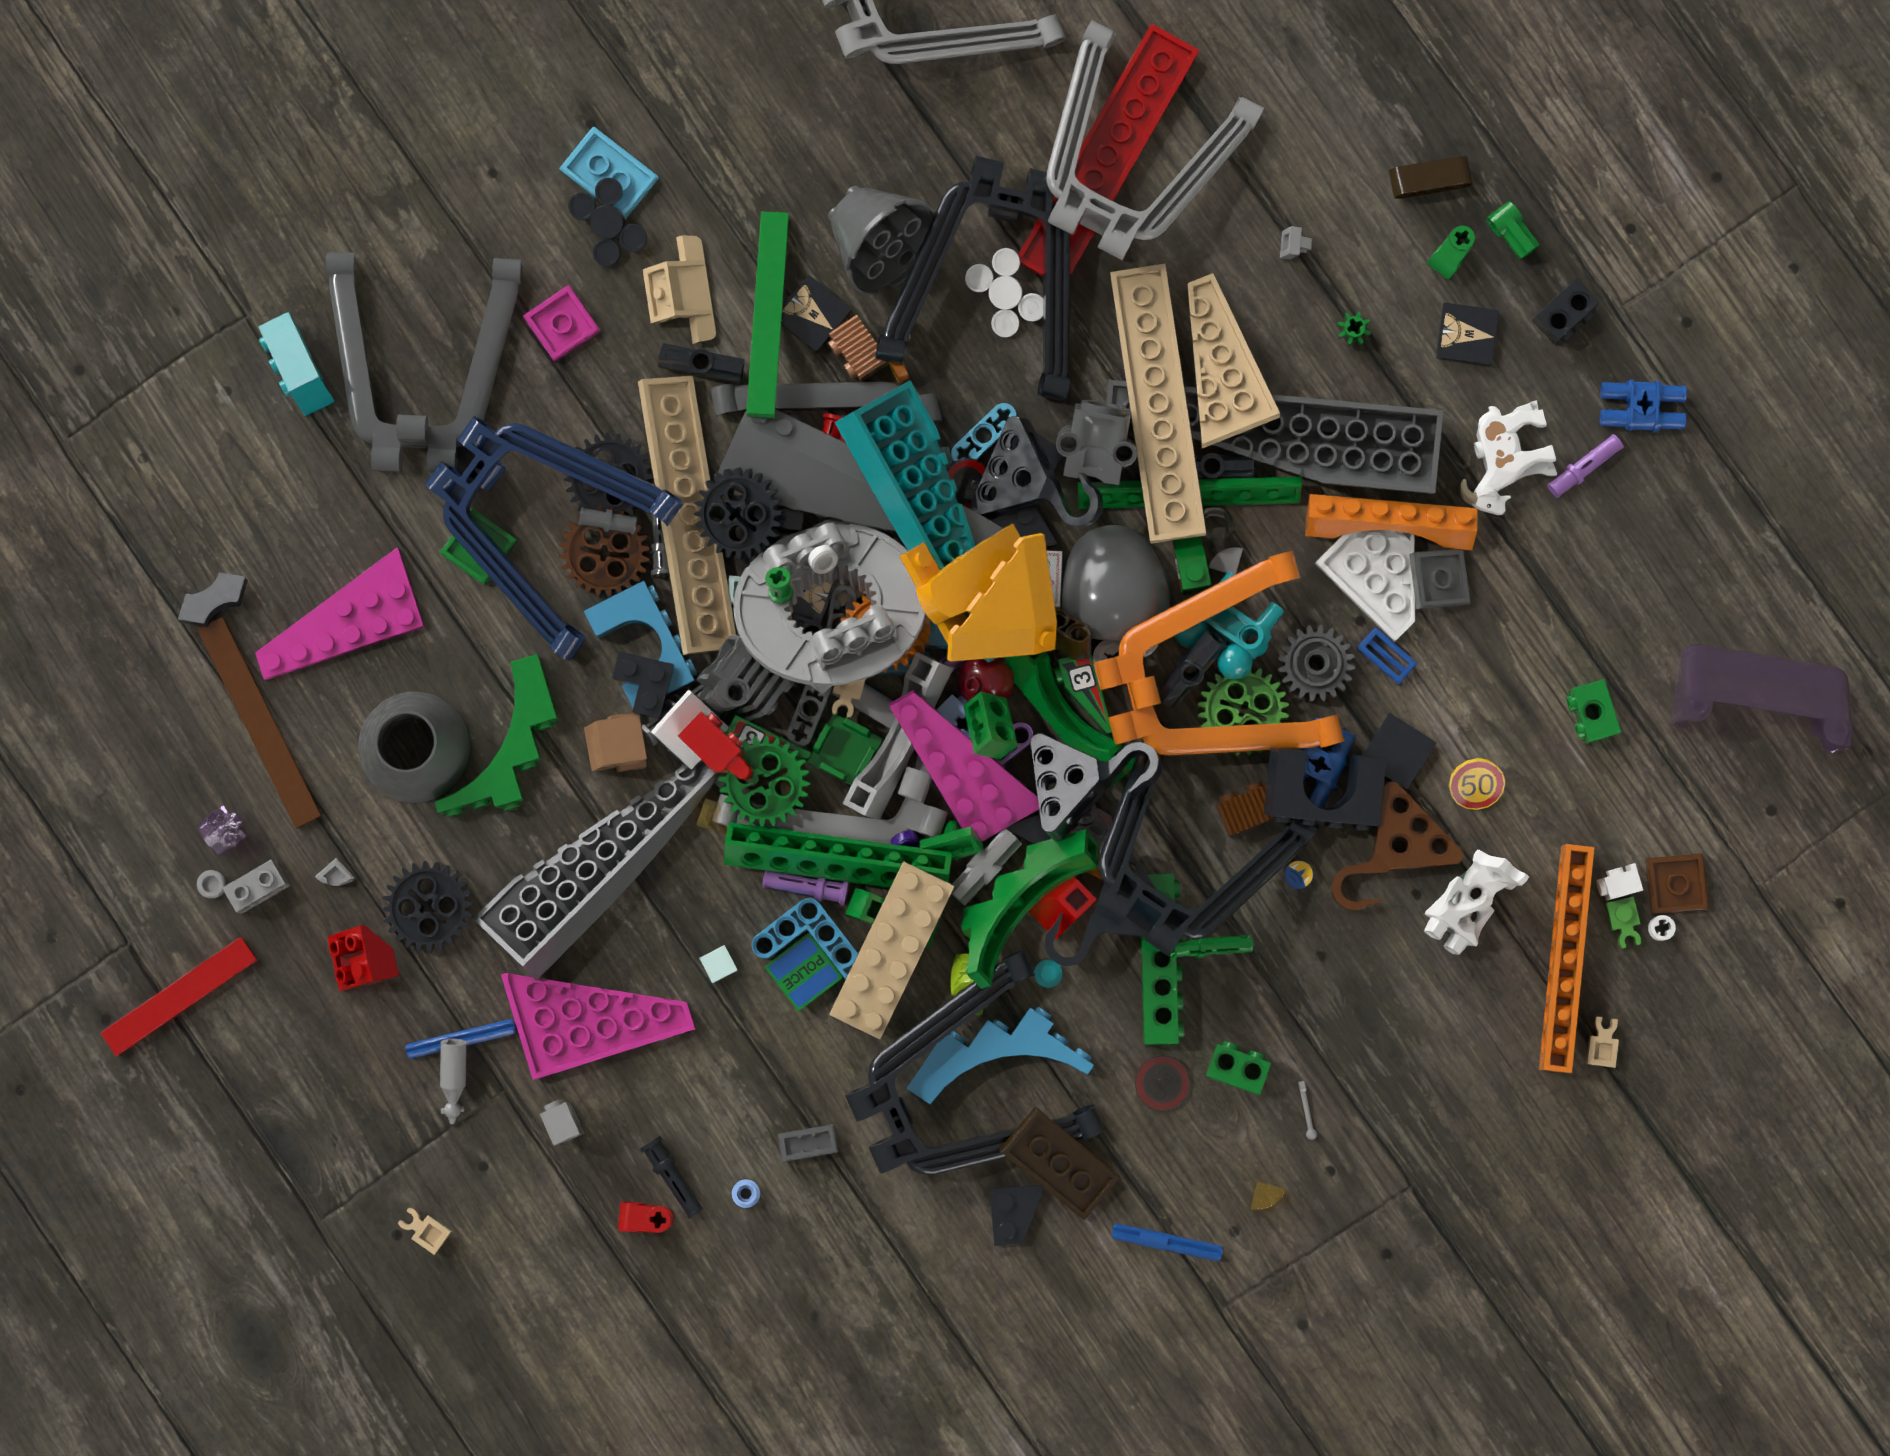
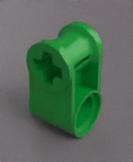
M1458 226L1453 229L1443 244L1436 249L1426 265L1449 281L1462 264L1463 259L1475 241V235L1471 228ZM1462 235L1465 236V243L1458 245L1456 243L1457 239Z

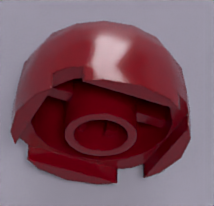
M998 657L990 662H987L986 659L965 660L957 674V688L961 696L967 702L980 692L1008 699L1014 687V673L1012 668L1009 669L1004 662L1006 659Z

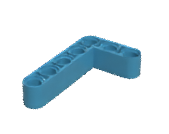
M812 898L800 901L753 938V952L760 958L769 959L808 930L845 979H847L858 956L856 950L820 903ZM806 904H814L817 907V915L812 919H806L802 915V908ZM784 921H791L795 925V931L790 936H783L779 931V927ZM824 926H830L835 931L834 938L827 942L819 938V931ZM762 938L770 939L773 944L772 950L767 954H762L757 949V944ZM842 948H847L852 953L851 960L846 964H841L836 960V953Z

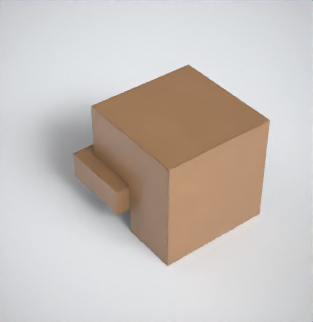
M634 713L612 715L607 717L608 719L598 720L584 727L592 771L616 767L617 772L647 767V756L639 715Z

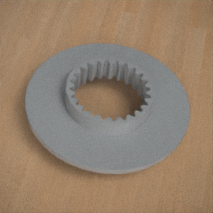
M826 523L820 527L805 529L780 539L769 546L765 552L760 553L745 568L738 582L734 596V618L742 643L753 658L769 671L785 679L807 685L835 686L866 679L885 670L910 649L917 639L926 618V613L923 611L918 600L916 586L899 557L906 553L907 550L888 535L875 529L855 524L836 525L834 523ZM821 545L832 547L838 557L836 566L825 574L815 573L808 563L811 551ZM775 567L787 569L791 576L790 585L793 588V597L790 601L783 604L772 602L768 595L769 587L766 584L765 576L770 569ZM825 580L829 584L839 580L840 584L843 585L850 581L851 587L859 585L860 592L866 591L867 599L871 600L870 610L860 619L848 618L842 621L834 630L822 629L812 636V632L804 634L803 628H797L796 621L792 620L793 605L797 604L796 596L803 597V590L811 591L812 584L822 586Z

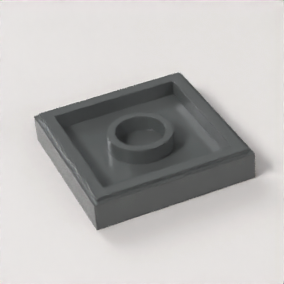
M1451 549L1413 552L1409 554L1416 609L1471 604L1463 550Z

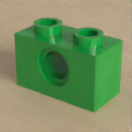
M1605 679L1575 687L1568 691L1569 696L1566 697L1569 711L1571 713L1575 712L1578 722L1574 724L1575 731L1579 740L1583 739L1584 744L1621 733ZM1588 705L1597 708L1598 718L1596 720H1591L1586 716L1585 709Z

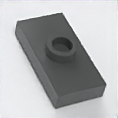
M834 1124L778 1134L782 1162L838 1152Z

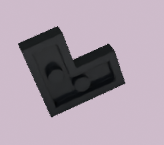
M619 651L612 679L639 686L632 712L661 720L674 664Z

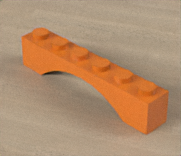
M1310 494L1306 511L1305 536L1336 538L1359 531L1391 530L1424 537L1443 548L1472 550L1477 534V508Z

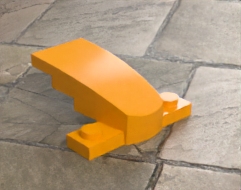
M1014 524L1005 527L990 538L980 542L965 554L955 558L941 570L938 568L925 542L899 556L916 586L918 600L923 611L935 625L937 624L947 644L949 632L956 624L961 627L967 618L964 613L967 612L966 609L979 592L983 595L986 594L994 581L990 579V576L1002 561L1008 563L1017 550L1013 545L1020 535Z

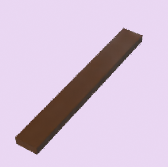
M221 617L211 622L209 626L197 629L295 828L298 829L322 817L225 619Z

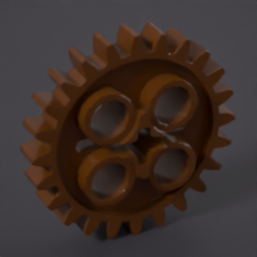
M602 506L598 507V511H604ZM611 506L609 510H612V513H614V508ZM622 509L619 514L624 515L625 510ZM570 521L568 525L573 531L563 532L562 535L568 539V542H560L559 546L567 550L561 553L559 558L567 559L568 562L562 566V569H571L567 578L572 579L576 577L578 579L575 585L576 588L584 583L586 585V594L591 588H595L596 597H599L602 590H605L607 596L610 597L612 589L620 593L622 592V585H625L627 588L632 587L631 579L638 582L641 580L637 571L646 572L647 569L641 562L650 560L649 556L643 554L644 551L650 549V545L642 544V541L648 535L638 534L642 524L636 525L634 534L610 529L609 532H605L603 528L578 525ZM588 529L598 530L601 539L598 542H590L586 538V531ZM618 533L625 534L628 538V545L625 547L615 545L613 541L614 535ZM603 545H607L608 551L625 552L629 554V557L625 558L616 554H608L607 558H602L601 552L583 551L580 549V546L601 549ZM585 556L593 557L596 561V567L592 570L585 569L581 564L582 558ZM612 561L621 562L624 566V571L621 574H613L609 569V563Z

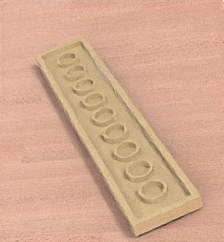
M1159 264L1110 272L1150 543L1206 535L1166 265Z
M693 376L642 379L638 381L655 486L662 491L663 489L668 490L684 503L668 527L661 521L683 655L719 652L721 645L727 637L736 635L723 553H716L717 544L708 547L707 543L710 537H700L705 529L704 527H696V524L702 521V518L694 515L695 512L701 511V507L695 504V501L704 499L700 495L699 490H709L705 482L710 480Z

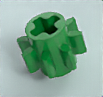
M1359 311L1356 316L1352 317L1349 313H1345L1344 319L1346 322L1337 323V327L1342 329L1337 338H1345L1348 347L1352 342L1356 341L1361 346L1363 344L1362 335L1369 337L1371 334L1369 330L1365 329L1370 320L1360 318L1361 314ZM1350 324L1353 327L1358 326L1360 328L1357 335L1354 331H1348Z

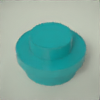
M1049 959L1038 963L1034 971L1035 980L1045 988L1056 986L1062 978L1060 965Z

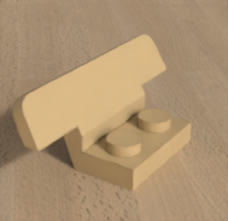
M682 235L676 237L680 261H666L643 269L650 320L652 324H660L678 317L689 318L693 344L708 342L716 336L702 241L697 236Z

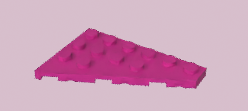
M509 973L501 974L533 1080L695 1030L687 1002L540 978L536 981L533 977Z

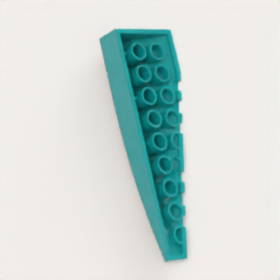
M911 381L902 384L835 422L878 502L908 551L925 542L938 568L941 570L955 558L976 546L963 506L958 504L955 496V491H957L954 479L950 480L946 465L949 463L945 452L941 453L938 440H940L938 430ZM968 611L964 613L966 618H968L970 613ZM986 658V661L990 662L995 658Z

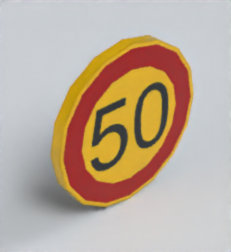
M1480 758L1467 760L1457 766L1451 774L1449 781L1450 793L1455 802L1466 809L1473 810L1488 808L1497 802L1503 794L1505 787L1504 775L1498 765L1488 759Z

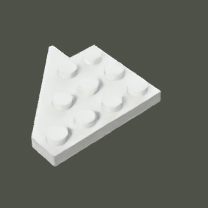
M1370 530L1345 534L1315 562V565L1393 642L1415 622V595L1409 554L1414 552V534L1391 530Z

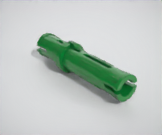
M1251 935L1180 939L1170 955H1172V958L1183 956L1203 958L1205 955L1251 953L1253 950V939L1250 937Z

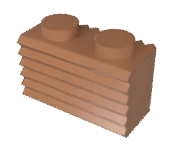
M857 315L829 333L831 341L828 344L837 357L842 355L847 363L843 366L852 379L857 377L860 382H863L888 365L887 361L875 359L877 343Z

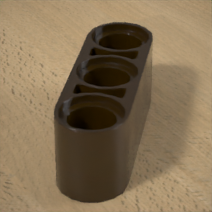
M1467 156L1404 165L1389 170L1394 199L1457 190L1472 185Z
M1055 606L1057 620L1055 649L1074 660L1088 658L1091 654L1092 631L1090 627Z

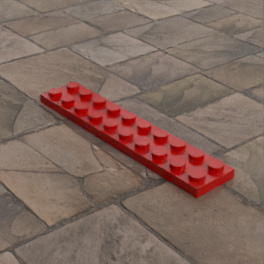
M1151 23L1081 144L1075 167V177L1081 184L1095 193L1114 201L1196 59L1199 49ZM1054 196L1053 201L1057 203L1058 199ZM1037 221L1018 255L1020 265L1043 277V227ZM1080 222L1073 235L1070 234V276L1095 234L1094 231L1081 225Z

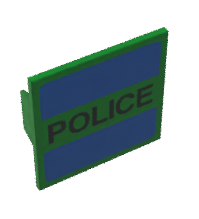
M810 933L764 966L798 1012L843 978Z

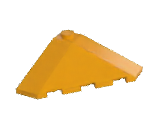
M1038 533L1018 538L1013 545L1017 550L1008 563L1002 561L990 576V579L994 582L984 595L980 592L976 595L966 609L970 615L961 627L955 624L949 632L947 660L962 661L1034 655L1055 650L1057 620L1044 534Z

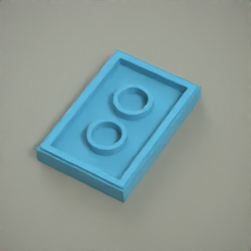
M594 126L559 168L563 174L595 199H597L595 187L601 179L609 177L618 180L623 188V196L617 204L611 206L620 209L625 220L659 179L655 173Z

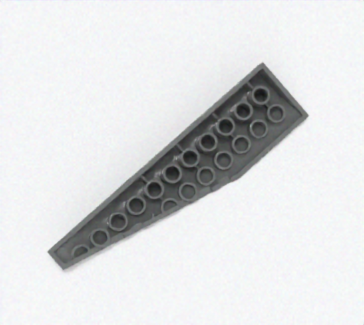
M1109 380L1106 402L1126 408V412L1131 413L1127 382ZM1184 386L1191 437L1202 441L1197 388ZM1272 395L1280 412V418L1212 444L1323 484L1435 494L1444 410Z

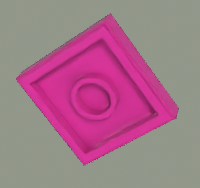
M569 285L523 315L554 362L601 332Z

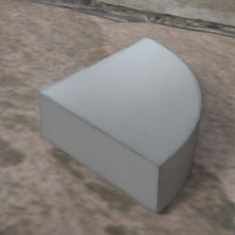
M1233 547L1219 552L1212 559L1208 569L1225 574L1229 571L1236 575L1243 548Z
M335 858L315 876L319 881L330 886H344L355 880V877L338 858Z

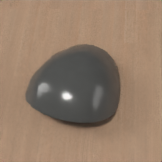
M1107 525L1090 530L1077 540L1069 554L1063 573L1061 606L1063 611L1090 627L1092 639L1104 641L1122 640L1126 632L1134 626L1170 608L1171 591L1164 567L1154 548L1138 531L1126 526Z

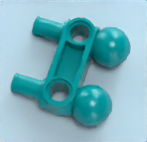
M1228 571L1219 583L1234 576V574ZM1271 602L1256 621L1251 620L1231 606L1176 634L1175 638L1180 645L1191 649L1206 629L1215 632L1231 644L1226 646L1218 656L1217 666L1219 671L1227 678L1233 680L1240 679L1250 672L1252 660L1266 652L1268 642L1272 638L1270 630L1285 612L1280 606ZM1250 636H1258V640L1254 644H1246Z

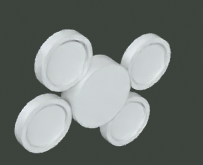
M1003 248L998 250L992 259V266L996 273L1002 275L1001 277L993 281L994 277L991 269L986 265L976 264L968 269L965 280L967 286L975 292H984L989 289V298L993 305L1003 309L996 312L991 322L992 329L1001 337H1010L1018 331L1020 321L1017 314L1008 309L1018 305L1022 318L1027 321H1037L1043 317V298L1035 293L1023 296L1020 282L1011 277L1020 267L1019 255L1012 249Z

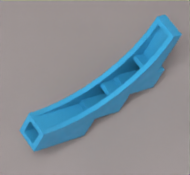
M1037 1007L1035 1011L1029 1008L1012 1035L1006 1033L1009 1027L997 1019L993 1023L987 1020L968 1048L964 1045L967 1040L953 1031L936 1044L907 1089L931 1104L943 1088L961 1073L980 1063L1007 1056L1029 1055L1047 1057L1066 1063L1088 1075L1094 1065L1089 1062L1092 1057L1078 1048L1074 1052L1066 1045L1069 1041L1056 1032L1052 1036L1048 1034L1053 1025L1049 1021L1051 1018L1050 1014L1040 1007Z

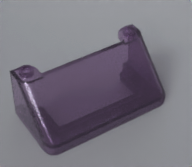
M1701 644L1689 645L1682 651L1679 660L1670 725L1685 727L1687 721L1696 722L1706 719L1711 713L1713 701L1812 717L1810 735H1815L1821 740L1823 744L1822 751L1837 753L1851 747L1853 731L1847 674L1842 669Z

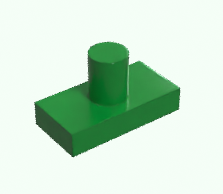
M948 821L944 824L943 834L920 840V848L952 852V861L983 852V843L972 826L961 829L958 822Z

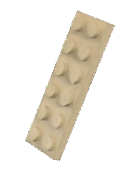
M903 861L833 1005L830 1016L881 1039L954 885Z

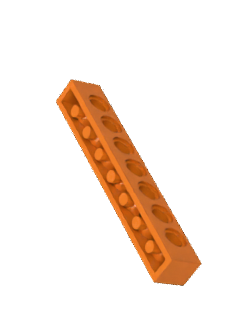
M1570 844L1561 846L1539 1070L1572 1073L1594 847Z

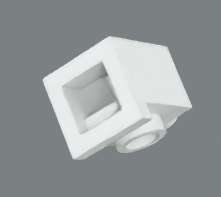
M1635 863L1625 866L1626 872L1623 871L1622 867L1606 871L1607 877L1596 880L1598 891L1601 896L1605 895L1606 901L1643 891Z

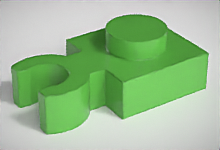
M1634 897L1605 903L1611 931L1620 930L1618 937L1619 947L1621 949L1626 948L1625 938L1627 936H1631L1634 939L1635 945H1640V935L1633 930L1634 925L1640 924Z

